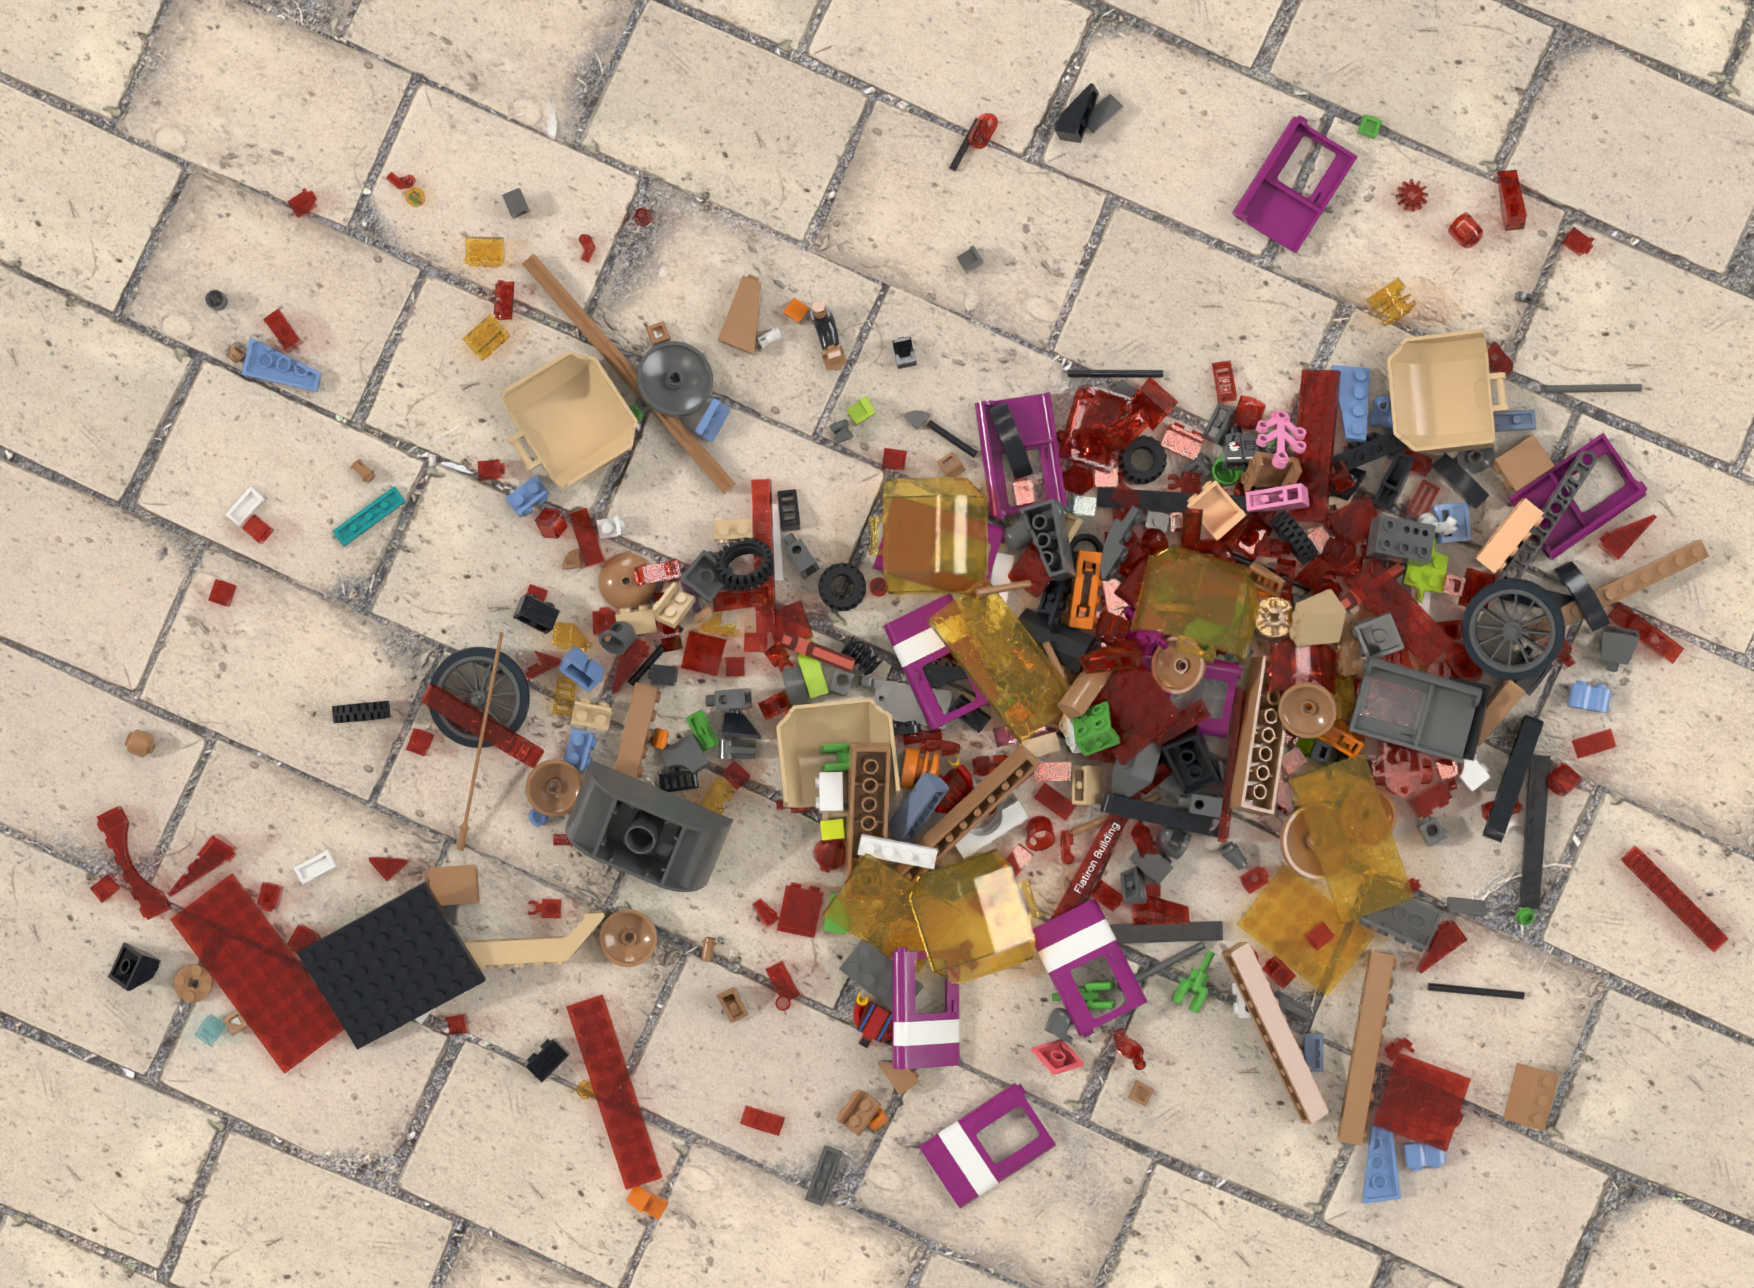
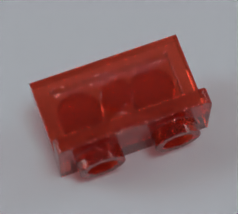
M1467 568L1458 605L1466 608L1477 592L1494 582L1495 575Z

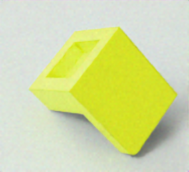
M846 819L820 821L822 840L846 839Z

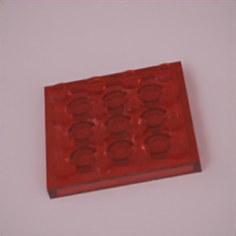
M1135 656L1106 681L1103 688L1088 707L1090 708L1103 702L1109 704L1111 727L1120 737V744L1109 748L1121 765L1128 763L1183 717L1138 656Z
M1397 1052L1372 1126L1447 1152L1471 1078Z

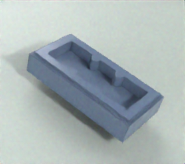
M1304 1033V1060L1309 1065L1311 1072H1323V1033Z

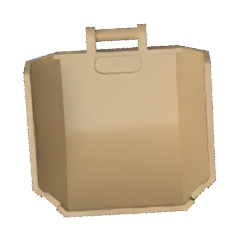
M1483 329L1404 338L1396 351L1387 359L1394 436L1418 453H1446L1495 447L1494 413L1509 411V405L1506 404L1504 383L1506 373L1490 374L1486 337ZM1496 380L1499 405L1493 406L1491 381Z
M569 350L508 386L501 395L507 413L519 431L509 437L507 441L510 445L514 446L525 463V468L528 472L541 465L551 481L564 492L605 468L633 447L638 420L594 356H584ZM523 437L537 458L536 460H531L519 439Z
M871 698L794 705L776 726L783 807H815V797H819V789H815V778H818L819 772H822L824 764L838 763L837 753H820V747H823V744H850V742L888 743L891 747L889 798L899 796L900 783L892 715L878 706ZM848 771L842 772L843 804H847ZM844 809L843 813H822L823 821L831 818L847 817V809Z

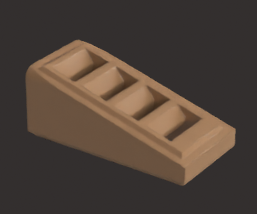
M1254 561L1249 566L1244 582L1279 598L1285 580ZM1275 582L1278 583L1277 589L1273 588Z

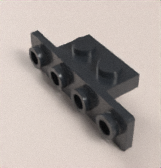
M1393 431L1384 435L1378 432H1370L1366 434L1365 443L1349 441L1348 445L1343 447L1344 452L1334 455L1330 459L1335 473L1340 475L1402 449L1407 445L1394 436Z
M1074 577L1061 581L1048 579L1046 581L1037 613L1039 616L1049 617L1047 625L1051 634H1056L1057 628L1061 625L1062 611L1066 609V598L1071 593V582Z

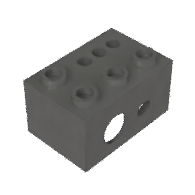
M1380 514L1371 519L1366 556L1417 567L1430 564L1436 525Z

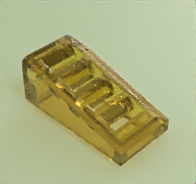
M562 676L557 677L552 714L572 717L577 683L572 679ZM569 683L572 684L571 688L561 686V684ZM560 690L570 691L571 693L570 695L560 694ZM559 698H565L570 700L569 703L560 702ZM558 705L569 707L568 711L557 709Z

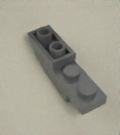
M1135 506L1131 507L1123 521L1115 519L1107 535L1101 558V578L1110 581L1114 579L1119 571L1117 568L1129 555L1128 551L1130 548L1125 546L1124 543L1128 542L1132 537V530L1135 525H1139L1144 512Z

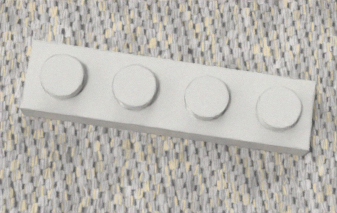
M861 834L858 855L934 869L938 852L936 848Z

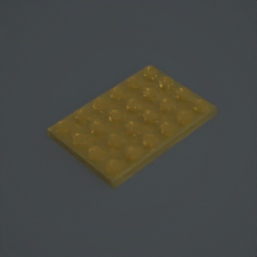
M867 853L862 857L823 912L824 917L891 958L892 951H896L897 947H907L908 951L935 950L962 914L960 909ZM928 959L916 960V973H919Z
M1284 864L1236 924L1325 996L1331 993L1375 937Z

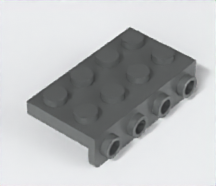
M1373 880L1356 919L1360 920V925L1367 928L1374 926L1378 928L1376 932L1386 937L1389 933L1395 936V941L1405 945V942L1412 944V949L1422 953L1423 950H1429V944L1444 912Z

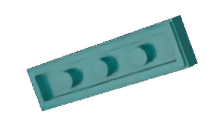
M394 486L332 532L343 547H345L406 503V501Z

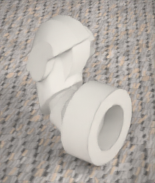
M1424 513L1417 520V522L1436 525L1435 533H1439V535H1447L1457 530V527L1454 526L1457 520L1451 516H1448L1444 522H1438L1432 514Z

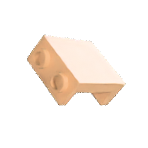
M1215 480L1213 483L1211 481L1207 482L1202 487L1204 491L1201 494L1197 495L1195 493L1187 500L1189 502L1187 508L1218 541L1241 521L1246 514Z

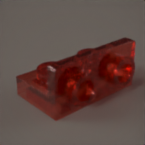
M1174 422V425L1170 423L1161 441V446L1194 461L1205 441V438L1202 437L1203 434L1195 430L1189 432L1184 429L1185 426Z

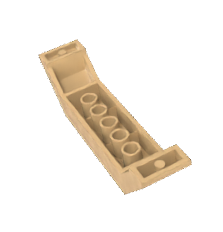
M607 911L586 912L584 914L585 919L568 936L466 940L463 942L480 969H486L489 965H494L495 968H506L508 964H514V967H526L528 963H533V966H545L547 962H553V965H564L607 916Z

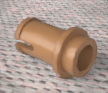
M361 459L355 461L351 466L362 477L363 482L369 483L376 476L374 471L370 470Z
M705 937L702 940L704 944L700 960L712 962L714 947L717 945L716 939Z

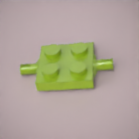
M1436 539L1433 542L1430 564L1422 567L1406 566L1402 585L1410 586L1417 590L1415 602L1423 603L1424 592L1441 593L1449 556L1434 551Z

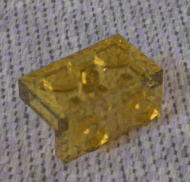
M466 236L464 264H469L471 267L481 265L499 267L503 265L505 260L504 237Z

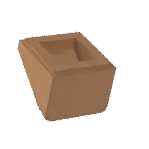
M953 451L937 462L950 481L966 470Z

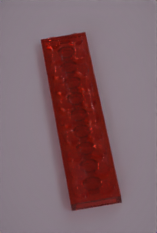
M604 994L566 1006L625 1189L628 1190L663 1178Z

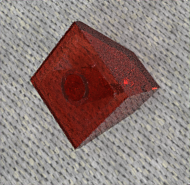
M1250 512L1223 535L1219 541L1246 558L1255 561L1273 528Z
M689 631L681 668L718 677L727 639Z

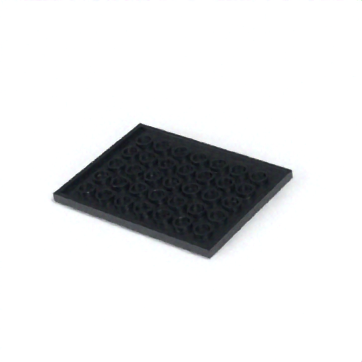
M426 881L297 952L357 1050L486 980Z

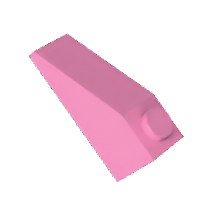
M1301 483L1245 492L1248 512L1293 510L1309 507L1308 488Z

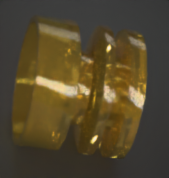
M1400 277L1366 299L1372 310L1380 307L1383 309L1377 316L1378 319L1384 315L1388 316V319L1382 322L1384 327L1396 323L1405 317L1418 304L1416 300L1409 304L1406 303V300L1412 296L1411 293L1403 297L1400 293L1405 290L1406 286Z
M1271 597L1261 600L1251 612L1250 620L1252 627L1259 635L1266 638L1283 636L1292 627V613L1294 611L1291 605L1282 598ZM1270 613L1277 614V621H1270Z

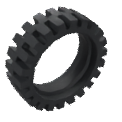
M1283 510L1270 520L1276 534H1278L1284 545L1287 546L1288 550L1292 552L1293 556L1301 564L1306 565L1318 556V551L1311 539L1308 538L1302 527L1299 526L1297 521L1288 512Z
M745 537L744 541H741L740 538L736 539L737 543L729 542V547L725 545L723 550L719 551V556L716 557L717 572L725 587H730L733 591L737 588L738 592H742L743 588H745L747 592L750 591V587H753L755 590L758 588V584L763 586L765 584L764 580L767 582L770 580L769 576L773 575L775 567L771 550L766 543H763L762 540L756 541V538H751L749 541L748 537ZM754 554L763 558L761 566L749 574L736 575L727 571L730 562L739 556Z
M389 701L332 706L333 723L391 718Z

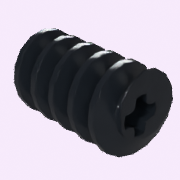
M854 635L842 648L841 653H848V656L855 658L853 666L860 664L858 670L861 671L865 668L863 675L867 676L880 665L883 659L877 662L878 655L876 654L871 657L872 650L870 649L865 652L867 645L859 646L861 640L853 641Z

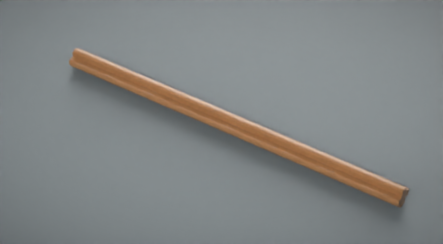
M532 254L526 259L522 265L722 493L726 494L733 488L736 483L678 417L662 415L645 403L637 387V370L537 256Z

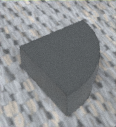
M1518 291L1515 293L1514 300L1533 304L1534 296Z
M916 410L906 413L903 417L917 430L930 415L924 411Z

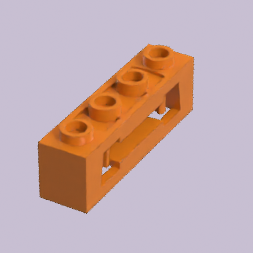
M1078 549L1075 569L1076 576L1074 577L1068 619L1069 627L1092 630V626H1096L1097 614H1094L1095 606H1099L1100 595H1097L1098 587L1102 586L1103 580L1100 576L1102 552ZM1083 561H1085L1084 571L1092 572V564L1095 563L1094 572L1091 574L1087 599V605L1089 606L1088 615L1085 616L1087 608L1079 606L1078 616H1076L1077 605H1080L1084 580V574L1082 573Z
M1306 704L1308 708H1312L1311 704ZM1336 718L1330 730L1317 738L1355 759L1365 744L1366 735L1349 731V725Z

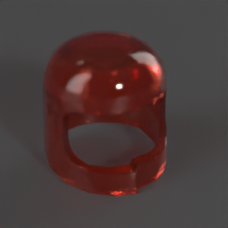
M1468 212L1459 215L1448 229V233L1461 247L1466 249L1478 244L1483 236L1481 226ZM1465 220L1458 228H1456L1461 221Z
M1241 395L1234 413V422L1237 426L1246 430L1256 429L1257 423L1262 420L1265 412V404L1253 397Z
M1563 762L1546 778L1548 788L1557 796L1568 795L1583 781L1575 770Z
M1037 815L1029 819L1026 825V846L1033 851H1043L1051 847L1055 842L1052 821L1043 815ZM1046 831L1043 837L1035 836L1037 832ZM1031 837L1036 840V845L1030 843Z

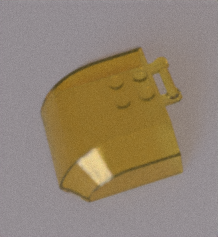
M927 477L887 479L883 493V516H869L868 523H870L869 555H883L884 578L888 594L971 593L974 587L988 575L987 496L968 478ZM883 522V549H878V523Z
M1172 544L1149 557L1131 631H1156L1177 637L1176 653H1187L1206 659V662L1213 663L1216 657V650L1235 655V663H1242L1247 661L1259 610V592L1245 566ZM1185 640L1209 647L1208 652L1185 645Z
M997 849L984 851L919 874L914 892H911L909 897L933 973L945 977L955 985L972 981L1033 959L1035 937L1029 920L1041 917L1042 914L1040 910L1038 911L1030 887L1032 885L1030 879L1017 883L1010 863ZM1020 888H1023L1031 912L1030 914H1027L1019 891Z

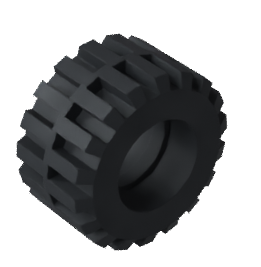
M1146 435L1135 436L1129 439L1120 449L1117 461L1119 463L1118 468L1121 470L1123 477L1125 476L1128 481H1132L1134 484L1143 485L1159 478L1167 465V454H1165V448L1161 446V442L1156 441L1154 437H1147ZM1146 449L1152 454L1154 461L1149 470L1139 471L1134 468L1131 463V456L1134 451Z
M849 563L833 564L825 569L820 576L818 583L819 595L822 601L831 609L837 611L854 609L863 601L866 594L864 575L857 567ZM838 576H846L853 582L854 590L847 598H837L831 591V583Z

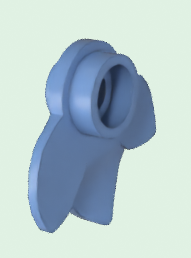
M1380 395L1374 399L1373 410L1369 413L1371 427L1381 424L1386 430L1393 431L1391 399L1388 396ZM1382 402L1386 403L1384 408L1380 407Z

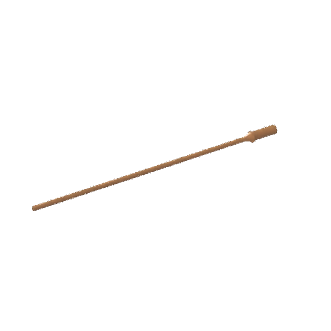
M502 632L499 633L465 817L460 826L457 850L464 851L469 830L468 817L503 639Z

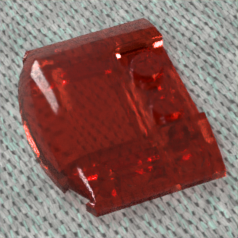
M1290 637L1281 639L1277 644L1275 642L1270 644L1269 691L1285 692L1295 684L1311 682L1321 685L1335 697L1336 652L1327 644L1297 646Z

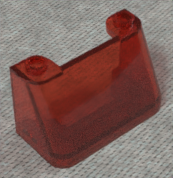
M1094 384L1080 385L1073 398L1058 457L1108 472L1112 471L1117 463V458L1112 453L1121 417L1129 414L1132 409V397Z

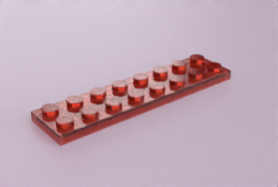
M1302 370L1297 427L1304 428L1306 435L1303 440H1295L1305 442L1306 449L1302 454L1294 451V458L1299 459L1302 469L1296 484L1301 483L1308 488L1309 507L1289 510L1290 516L1297 522L1327 523L1341 371Z

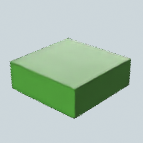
M1364 114L1357 133L1375 140L1382 120Z

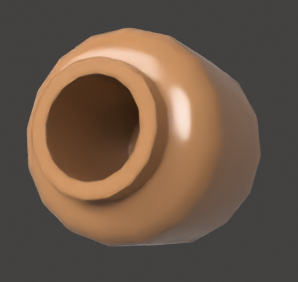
M137 729L128 734L125 746H127L129 753L143 758L148 753L152 754L155 743H153V736Z

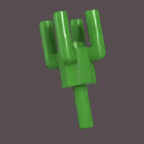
M848 743L823 744V747H820L821 754L837 753L838 763L824 764L822 772H847L849 770Z
M1208 950L1199 970L1193 968L1188 978L1184 977L1181 979L1171 999L1172 1001L1181 1005L1188 991L1195 995L1188 1009L1198 1014L1209 992L1205 986L1210 976L1205 973L1215 955L1214 952Z
M1114 980L1090 981L1084 986H1077L1089 1010L1113 1009V1007H1116L1115 1000H1099L1098 990H1111L1115 988ZM1052 993V1001H1062L1058 993Z

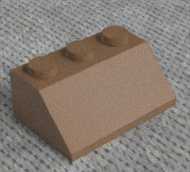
M1517 1063L1503 1119L1545 1131L1559 1074Z

